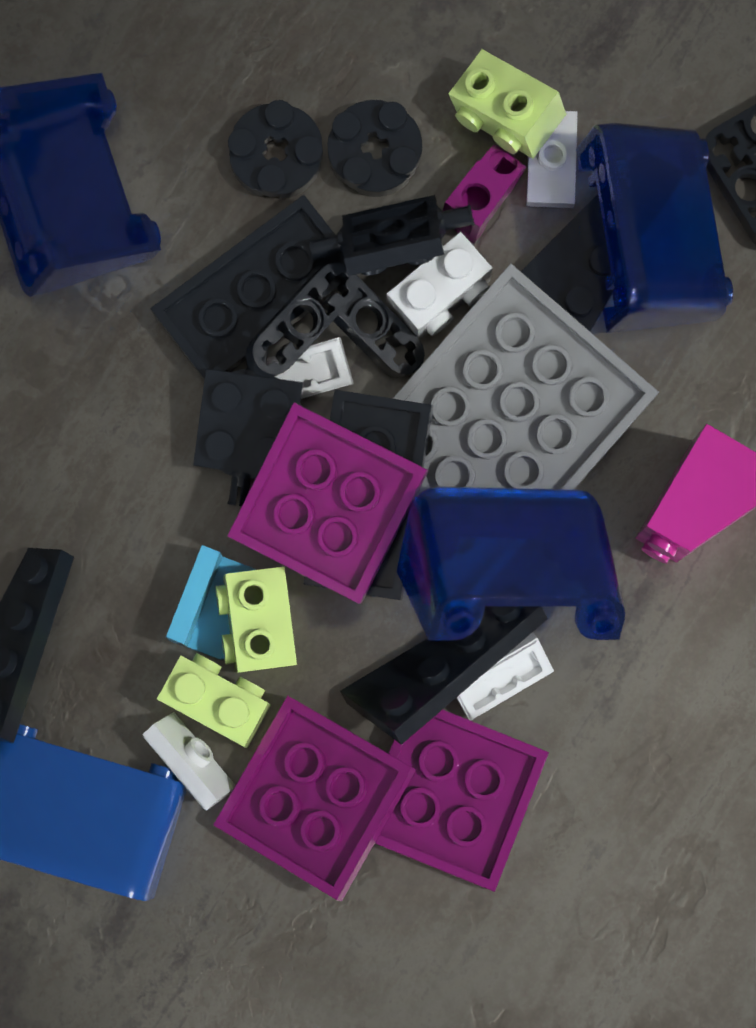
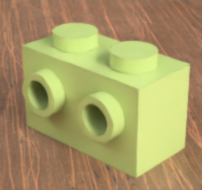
M483 49L448 93L457 112L455 117L464 127L473 132H478L482 129L492 135L493 140L505 151L511 154H516L517 151H520L534 159L566 116V111L557 90Z
M285 566L225 574L223 576L224 585L215 587L219 615L228 614L230 634L222 635L225 664L234 663L235 673L297 665Z
M198 653L195 654L192 661L180 656L157 700L248 749L271 706L268 702L261 699L265 690L240 676L236 684L218 676L222 666Z

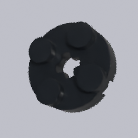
M274 100L269 104H263L251 109L238 120L228 139L230 164L233 173L239 183L254 195L261 197L263 195L269 197L279 196V199L291 198L308 189L318 177L323 159L320 130L308 114L299 108L291 106L286 101ZM282 141L287 144L284 149L286 155L284 160L279 161L276 157L267 160L264 157L268 151L267 144L269 142L279 143Z
M366 100L348 107L334 118L327 146L329 163L338 180L343 184L346 183L350 188L356 189L357 193L369 197L393 194L401 190L410 181L422 158V137L417 123L400 103ZM376 137L379 142L387 143L388 148L382 150V158L373 159L370 152H362L361 147L367 145L370 138Z

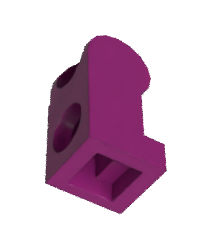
M494 144L481 160L474 164L444 203L442 211L471 205L475 225L455 228L454 230L458 233L461 232L470 242L475 244L484 232L490 219L520 180L526 166Z

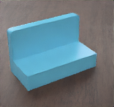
M202 545L166 638L179 645L216 659L224 660L222 635L230 634L228 614L219 615L215 587L224 585L223 576L225 574L256 569L223 557L221 552Z

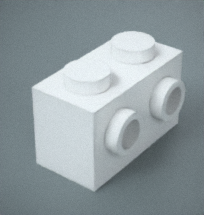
M461 232L443 246L444 255L434 257L431 261L420 265L387 293V307L419 340L428 333L432 337L437 335L454 319L451 314L465 302L468 306L474 304L490 288L488 283L492 273L491 265Z

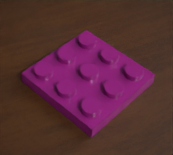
M293 403L227 536L350 600L362 604L429 470L297 403Z
M287 695L213 825L335 900L342 901L416 769Z
M441 710L402 745L396 740L393 741L389 754L413 767L416 771L375 844L495 892L549 752L448 711Z

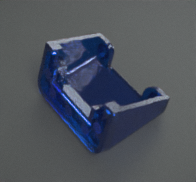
M102 73L0 87V224L18 280L23 291L29 297L51 293L153 259L161 250V234L156 222L150 220L147 214L143 212L131 213L105 135V131L109 127L112 118L116 115L117 105L113 92L107 89Z
M624 123L595 125L576 148L579 172L593 171L588 178L589 188L597 187L610 261L612 275L605 280L607 290L613 289L614 306L603 309L606 333L718 320L726 312L727 306L732 304L734 294L732 282L729 277H725L706 170L709 162V149L704 138L700 139L698 133L692 129Z
M437 487L423 491L413 500L409 510L397 574L428 640H458L471 635L481 623L485 606H575L574 621L583 636L594 640L620 639L625 621L624 602L604 515L596 499L589 492L560 489Z

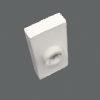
M566 111V116L534 159L528 156L526 206L574 208L577 111Z
M341 337L311 345L287 371L276 376L279 379L303 382L301 399L354 384ZM275 356L267 358V364L274 361L279 364Z
M532 632L456 698L470 721L554 672L536 635Z
M175 712L154 723L142 734L144 739L206 811L224 799L235 788L236 785L213 759V753L209 746L201 739L196 738Z

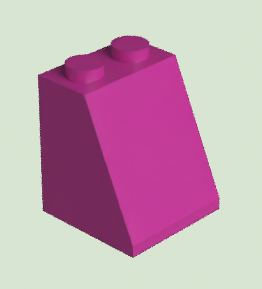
M706 424L692 440L635 539L644 543L641 548L642 551L662 563L667 564L669 559L677 563L755 509L756 452Z

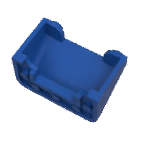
M21 724L19 725L14 743L0 741V860L141 901L154 899L187 790L180 781H177L178 778L170 768L151 763L149 772L46 743L35 739L38 729Z

